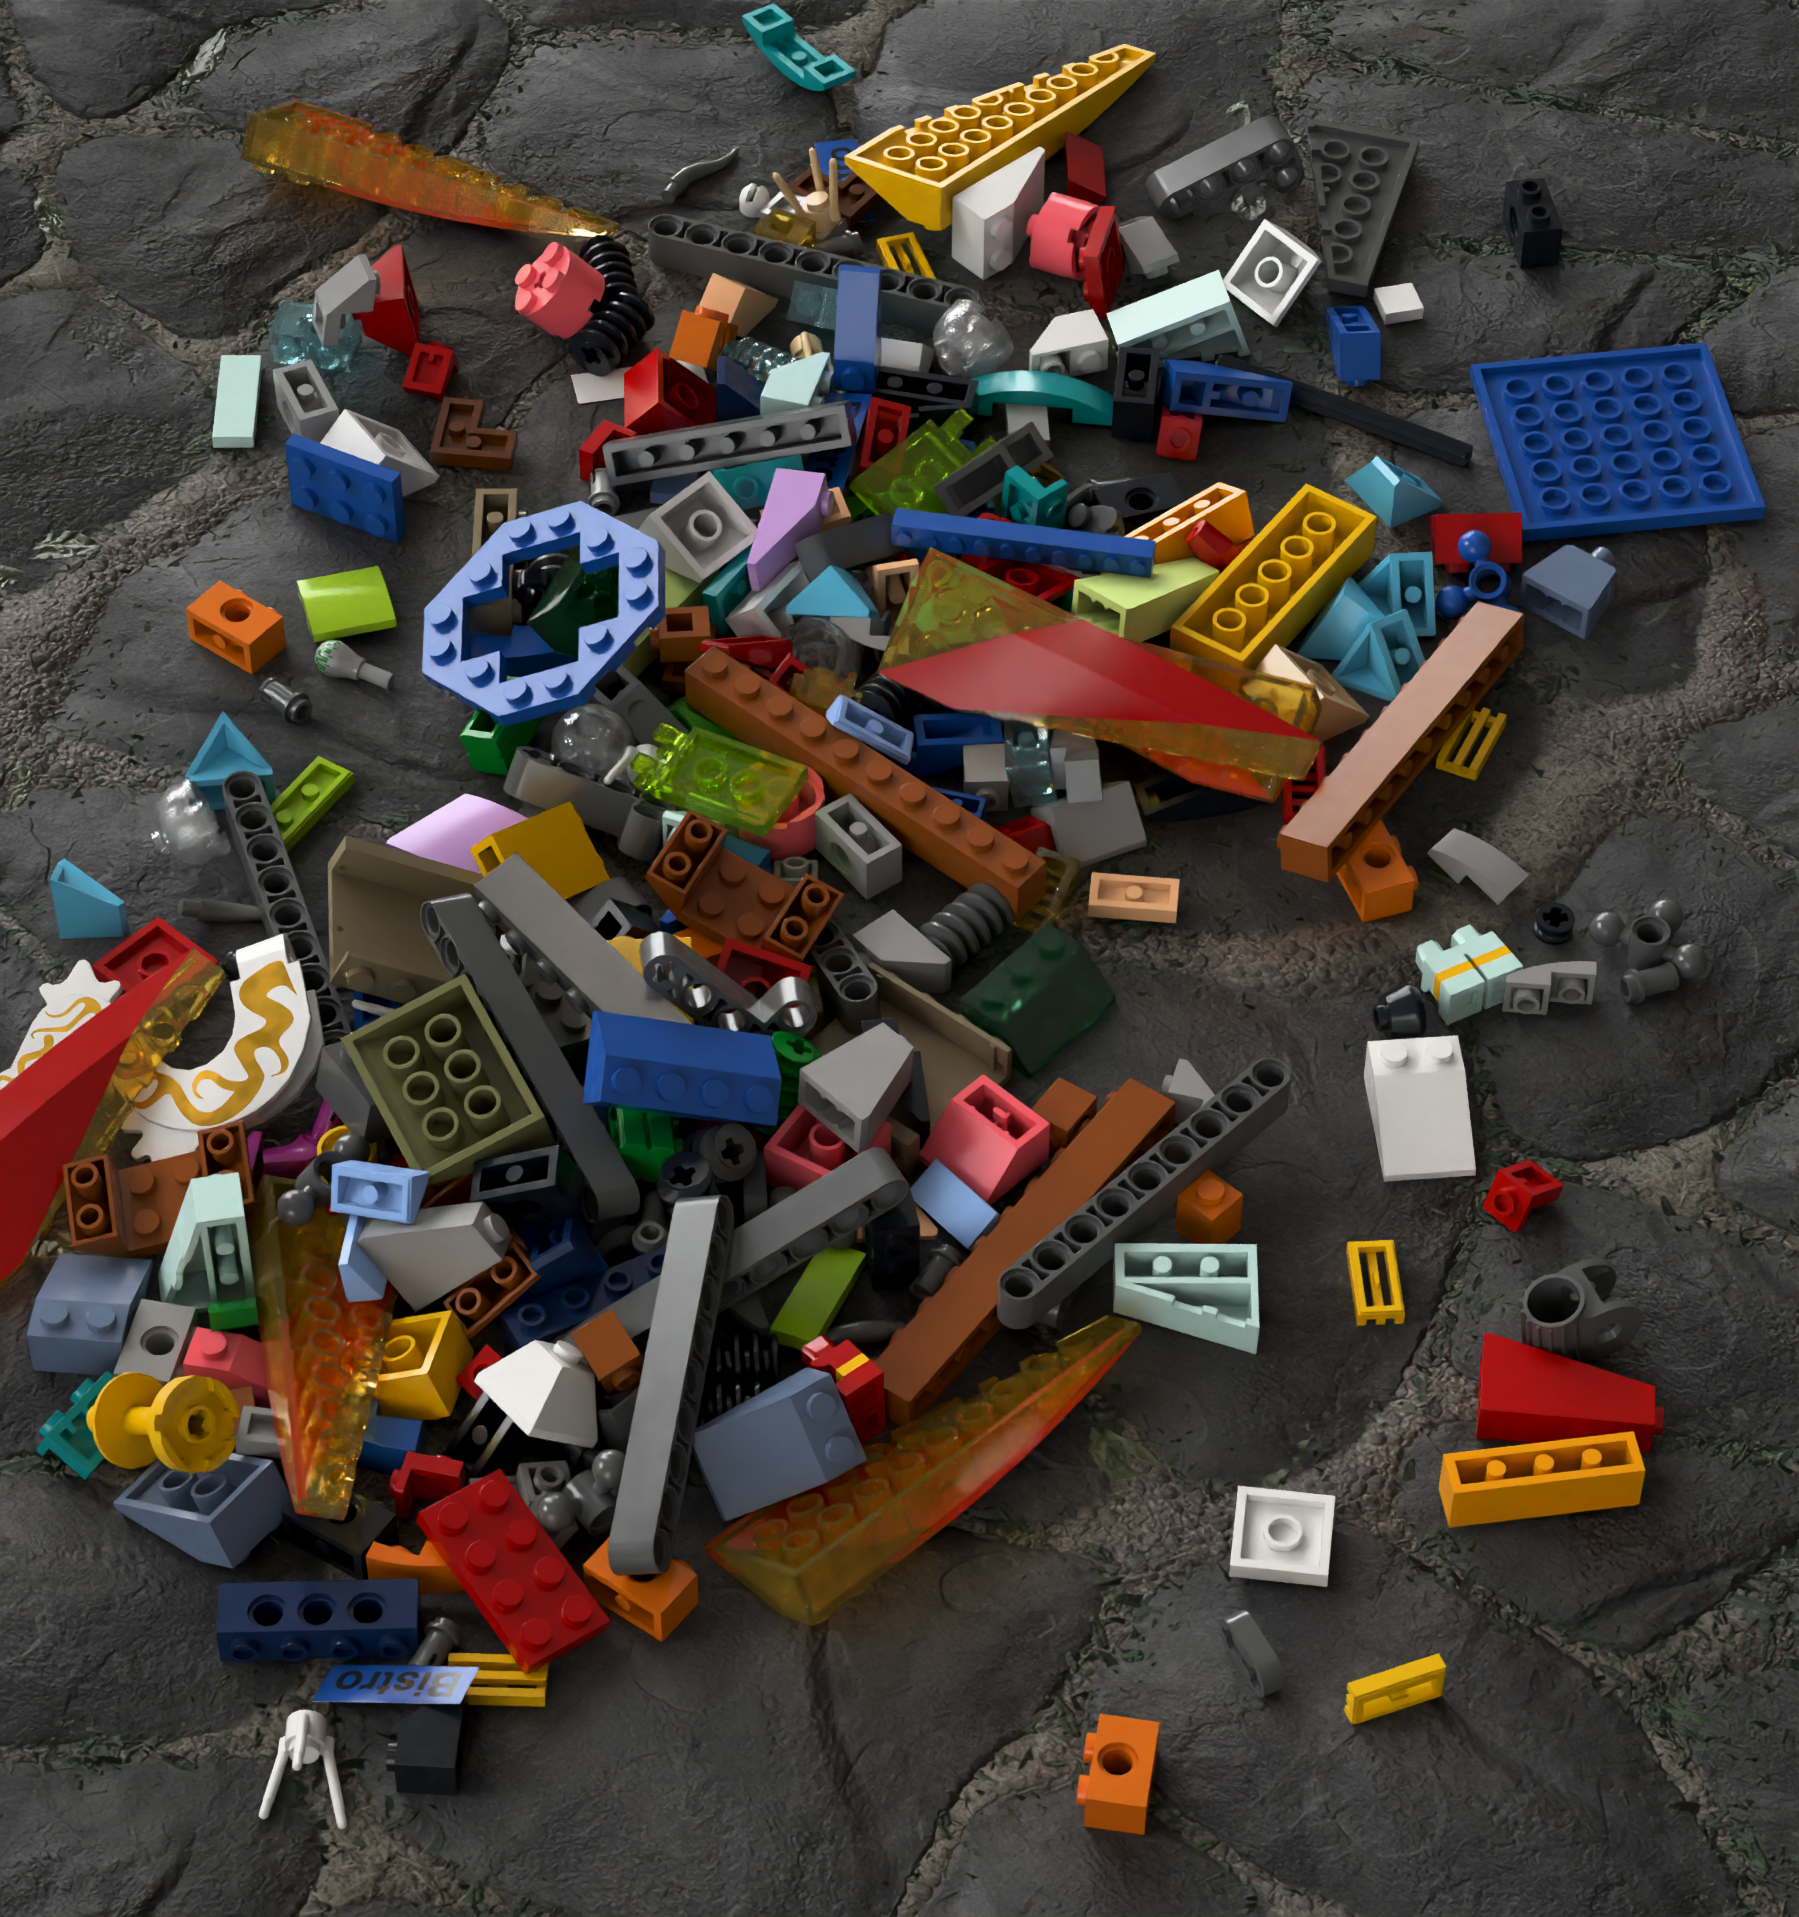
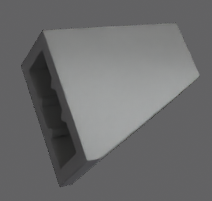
M883 1022L801 1068L798 1103L859 1154L867 1149L911 1081L914 1047L905 1037L898 1035Z
M484 1201L419 1209L415 1222L412 1224L370 1217L357 1240V1244L414 1311L417 1312L501 1261L513 1236L509 1232L504 1219L500 1215L493 1213Z

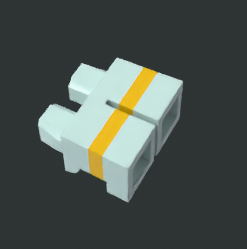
M1467 925L1457 929L1452 935L1450 945L1452 948L1444 951L1433 940L1420 944L1417 947L1415 962L1422 972L1421 990L1423 992L1430 991L1439 1003L1438 1013L1447 1025L1480 1012L1482 1006L1484 1009L1502 1003L1506 975L1523 969L1521 962L1493 931L1481 935L1473 926Z

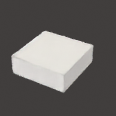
M1412 283L1374 289L1373 300L1385 325L1423 319L1424 307Z

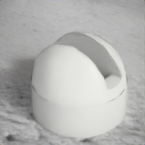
M755 183L744 187L739 197L741 213L747 217L759 218L758 211L770 201L769 192L764 186L758 187Z

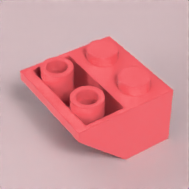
M983 1074L950 1100L921 1149L919 1160L929 1167L935 1159H938L991 1206L1049 1159L1050 1123Z

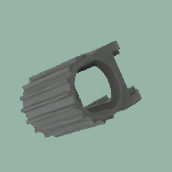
M1602 1258L1585 1259L1561 1269L1557 1274L1544 1275L1535 1281L1532 1280V1284L1527 1289H1523V1299H1519L1521 1342L1582 1363L1598 1360L1624 1347L1639 1332L1643 1323V1315L1638 1306L1627 1298L1603 1304V1300L1611 1297L1610 1292L1615 1286L1617 1275L1612 1265ZM1617 1323L1613 1329L1599 1335L1598 1332L1609 1324Z

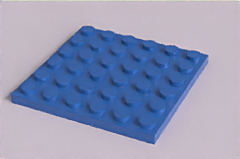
M1706 343L1471 364L1470 380L1512 512L1522 513V542L1764 519L1766 506Z

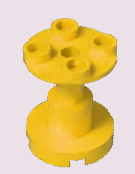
M124 1372L114 1377L103 1387L96 1399L95 1405L87 1412L86 1422L89 1430L93 1432L95 1443L101 1454L109 1462L120 1468L134 1469L148 1466L159 1458L165 1466L172 1470L192 1474L213 1471L230 1457L236 1446L237 1435L233 1434V1418H239V1412L231 1391L219 1380L189 1375L175 1378L163 1386L153 1376L139 1372Z

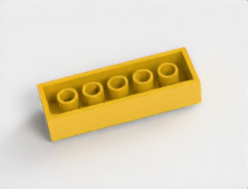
M1306 483L1171 626L1169 649L1195 656V675L1241 697L1248 689L1244 682L1274 645L1277 644L1286 648L1326 605L1347 577H1351L1373 554L1377 516Z

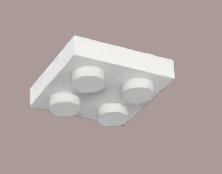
M1238 1486L1229 1577L1327 1587L1335 1496Z

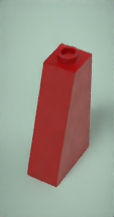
M1484 1333L1479 1364L1476 1438L1540 1443L1634 1431L1640 1453L1650 1454L1653 1435H1662L1664 1407L1655 1406L1656 1386L1496 1334Z

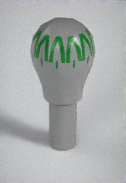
M327 640L316 650L315 665L327 677L349 678L353 680L363 679L385 689H389L394 681L395 674L366 663V659L357 655L341 641Z

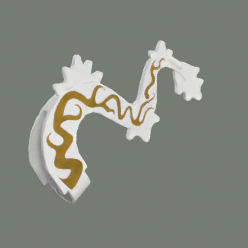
M286 933L236 950L240 979L230 982L235 1010L233 1034L223 1052L208 1064L192 1070L171 1068L158 1059L136 1030L132 1033L112 1075L111 1082L118 1094L132 1110L120 1121L121 1129L125 1133L143 1134L131 1152L136 1162H142L146 1159H152L151 1162L200 1150L197 1131L241 1120L244 1122L246 1130L262 1124L281 1112L299 1097L316 1072L322 1048L325 1046L317 994L315 989L306 991L301 963L299 960H296L293 947ZM84 959L77 962L68 978L61 984H42L39 990L47 1006L39 1012L32 1022L11 1068L0 1073V1090L56 1044L113 1003L123 991L120 982L116 980L106 983L99 982L95 977L92 966Z

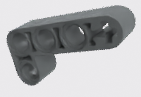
M1264 116L1156 170L1148 177L1145 183V190L1161 216L1169 220L1180 218L1265 174L1276 191L1280 193L1293 191L1303 182L1305 171L1297 147L1281 121L1275 116Z
M519 746L516 748L503 786V790L509 795L546 810L571 801L576 813L581 817L585 825L619 837L618 849L621 852L644 861H653L663 847L662 816L666 810H676V805L663 796L618 779L606 785L604 778L607 775L529 746Z
M668 932L651 933L640 944L639 953L646 983L702 1026L761 1035L769 1034L768 1036L772 1038L774 1032L780 1030L791 1031L804 1037L816 1023L817 1014L810 986L799 977L781 979L760 999H757ZM695 984H703L699 988H689L690 986ZM792 1004H801L795 1008H787ZM736 1009V1011L729 1014L722 1013L725 1010Z

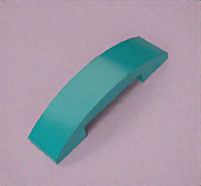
M774 3L742 15V22L763 54L786 77L799 86L812 91H824L856 77V71L836 54L824 57L794 31V19Z
M1028 370L995 372L971 379L979 381L978 415L992 416L994 402L1073 409L1072 423L1112 426L1114 397L1082 380L1050 372Z

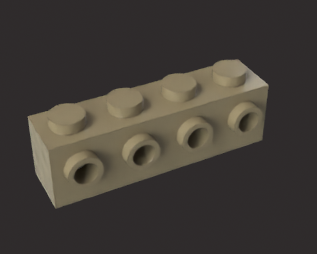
M518 488L476 489L472 557L503 523L527 516L526 511H519ZM526 560L510 565L509 597L470 608L471 633L511 637L514 625L522 624L523 607L516 599L515 590L517 577L523 571V569H518V565H525Z

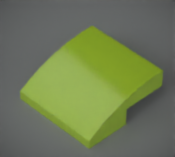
M379 566L296 581L299 598L304 607L308 629L314 643L397 627L391 599Z

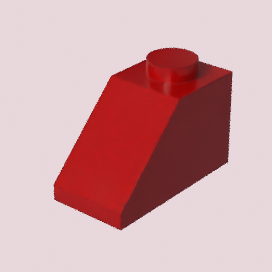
M872 396L856 448L848 490L868 495L891 494L900 476L911 406Z

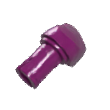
M324 1098L312 1130L301 1134L292 1144L261 1150L264 1182L296 1180L299 1174L317 1157V1145L320 1138L329 1130L338 1126H344V1123L336 1113L332 1115L333 1109Z

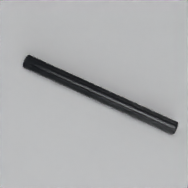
M1220 354L1214 364L1291 381L1293 386L1290 404L1460 467L1467 466L1471 460L1473 446L1467 442L1227 354Z

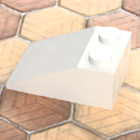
M1039 146L953 196L952 258L982 280L1004 270L1013 263L1028 237L1026 227L1032 214H1039L1043 207L1045 149Z
M1458 1035L1367 1041L1364 1081L1384 1182L1475 1176L1476 1165L1466 1074Z

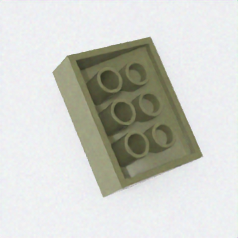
M465 974L340 1038L410 1169L429 1172L427 1185L473 1174L475 1161L541 1149L555 1142L545 1116Z

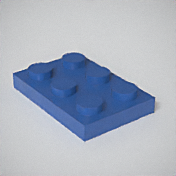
M294 433L286 441L285 449L291 502L293 505L395 543L402 539L406 534L400 472Z

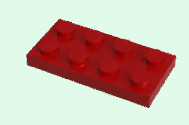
M501 1469L490 1473L418 1512L417 1524L525 1675L530 1674L608 1629L610 1624L608 1616Z

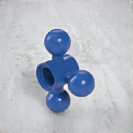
M1470 530L1464 533L1458 542V552L1462 559L1469 563H1474L1475 567L1470 573L1468 587L1461 588L1457 585H1448L1438 592L1435 602L1439 613L1447 618L1460 617L1468 609L1469 602L1477 598L1483 603L1521 613L1518 608L1508 605L1506 602L1511 596L1513 588L1510 577L1501 566L1494 562H1489L1487 558L1491 552L1489 537L1479 530ZM1487 576H1500L1501 583L1495 592L1489 594L1481 592V583Z

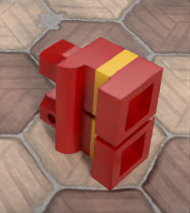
M820 1335L804 1345L801 1349L802 1361L812 1369L831 1374L861 1445L886 1430L885 1402L883 1401L885 1400L884 1372L848 1339L835 1346L824 1335Z

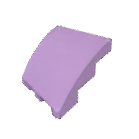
M464 794L392 836L385 846L482 874L470 848L492 833L528 818L490 800Z

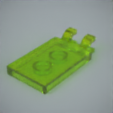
M960 408L940 428L930 419L858 475L849 488L876 515L891 512L894 517L896 508L947 514L948 511L932 487L996 442L989 437L971 453L958 438L964 433L962 429L969 425L973 419Z
M662 722L653 733V739L662 743L656 751L657 758L668 762L664 764L647 754L638 752L630 763L632 770L640 772L634 780V786L647 791L651 790L652 797L688 810L692 809L701 815L764 838L809 778L807 766L697 726H694L689 734H685Z

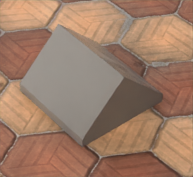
M1129 781L1102 784L1103 801L1068 803L1067 796L1031 808V816L1050 825L1055 852L1068 872L1147 846V838Z

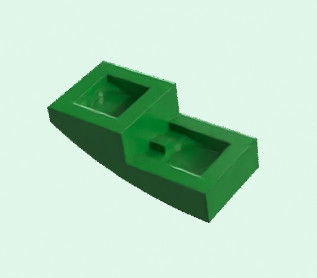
M255 1295L208 1302L211 1331L259 1325Z

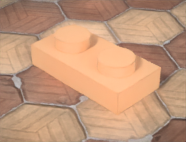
M1092 872L1088 917L1176 923L1180 879Z

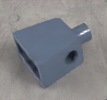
M1574 545L1563 546L1522 574L1519 605L1585 640L1613 599L1617 571L1613 567L1615 565L1614 555L1604 547H1598L1589 554Z

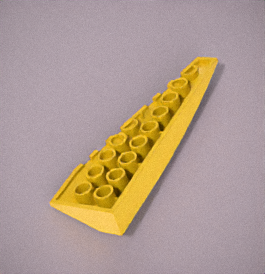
M1127 44L1119 45L1089 56L1088 63L1072 62L1062 66V73L1050 77L1049 74L1042 73L1033 77V84L1024 87V84L1017 82L973 98L972 106L954 105L944 109V116L932 120L928 115L915 119V127L905 130V127L901 125L890 128L844 156V163L907 220L921 224L927 230H944L952 224L953 196L1039 146L1045 149V161L1064 147L1065 132L1079 135L1156 61V53Z

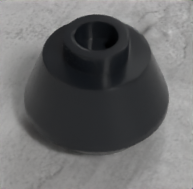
M1403 982L1380 995L1378 1004L1373 1005L1372 1016L1377 1031H1383L1387 1038L1394 1040L1421 1038L1425 1034V1005L1417 987Z

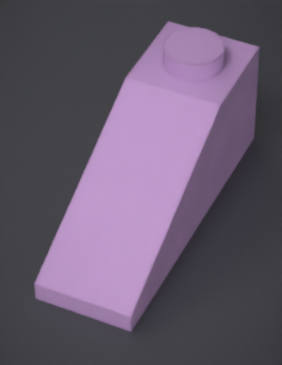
M776 468L747 561L752 591L760 592L797 556L794 544L820 533L825 516H831L834 506L833 491H828L825 473Z

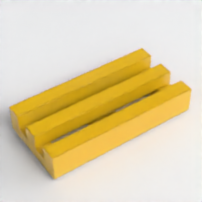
M914 232L876 239V250L884 267L900 270L889 247L891 246L902 271L915 274L911 262L901 245L906 243L921 276L936 279Z
M1474 707L1444 743L1436 758L1435 768L1476 781L1505 728L1507 715L1500 712L1497 717L1490 716L1491 709L1485 707L1482 708L1481 712L1475 711ZM1470 722H1473L1474 725L1453 762H1450L1449 760ZM1484 726L1490 728L1470 767L1463 766Z
M1394 1240L1347 1242L1346 1254L1357 1326L1367 1325V1320L1375 1319L1376 1325H1385L1386 1319H1394V1324H1404L1405 1309ZM1376 1252H1384L1392 1305L1384 1306ZM1359 1253H1365L1373 1306H1366Z
M449 1653L448 1666L480 1667L471 1684L488 1685V1687L468 1688L469 1705L546 1707L549 1663L525 1675L511 1654ZM508 1685L537 1686L536 1688H507Z
M1437 1653L1347 1683L1349 1694H1346V1702L1348 1705H1345L1344 1712L1351 1725H1356L1440 1697L1443 1694L1446 1665L1440 1654Z

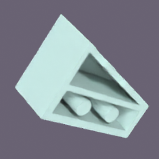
M1219 270L1106 313L1118 348L1160 349L1159 368L1164 367L1165 358L1178 360L1200 357L1203 362L1214 360V354L1237 351L1239 357L1251 355Z
M239 1172L213 1174L190 1180L158 1272L161 1302L195 1307L197 1313L208 1312V1302L253 1295L256 1298Z
M1115 1243L1113 1260V1312L1256 1354L1260 1328L1257 1244Z

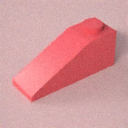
M196 1327L183 1362L184 1376L198 1375L219 1380L227 1388L252 1386L255 1407L271 1408L261 1343L243 1334L219 1330L211 1331V1329Z

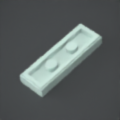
M221 355L212 435L214 448H254L262 375L261 355Z

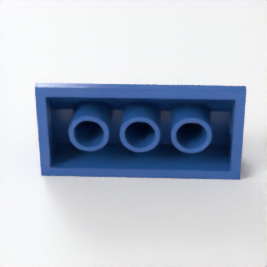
M593 1011L582 1104L717 1123L734 1122L754 1128L777 1126L782 1079L771 1036Z

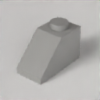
M892 909L852 935V946L866 967L873 962L882 969L895 973L903 982L920 992L945 994L951 990L952 959L895 910Z

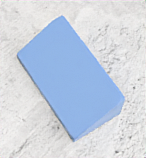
M842 694L837 697L826 711L825 717L836 728L905 765L910 762L914 740L913 732Z
M356 1160L332 1164L330 1211L412 1224L415 1222L428 1184L429 1172Z
M352 1214L349 1217L338 1264L346 1299L349 1302L380 1300L384 1297L387 1278L357 1244V1240L370 1217Z

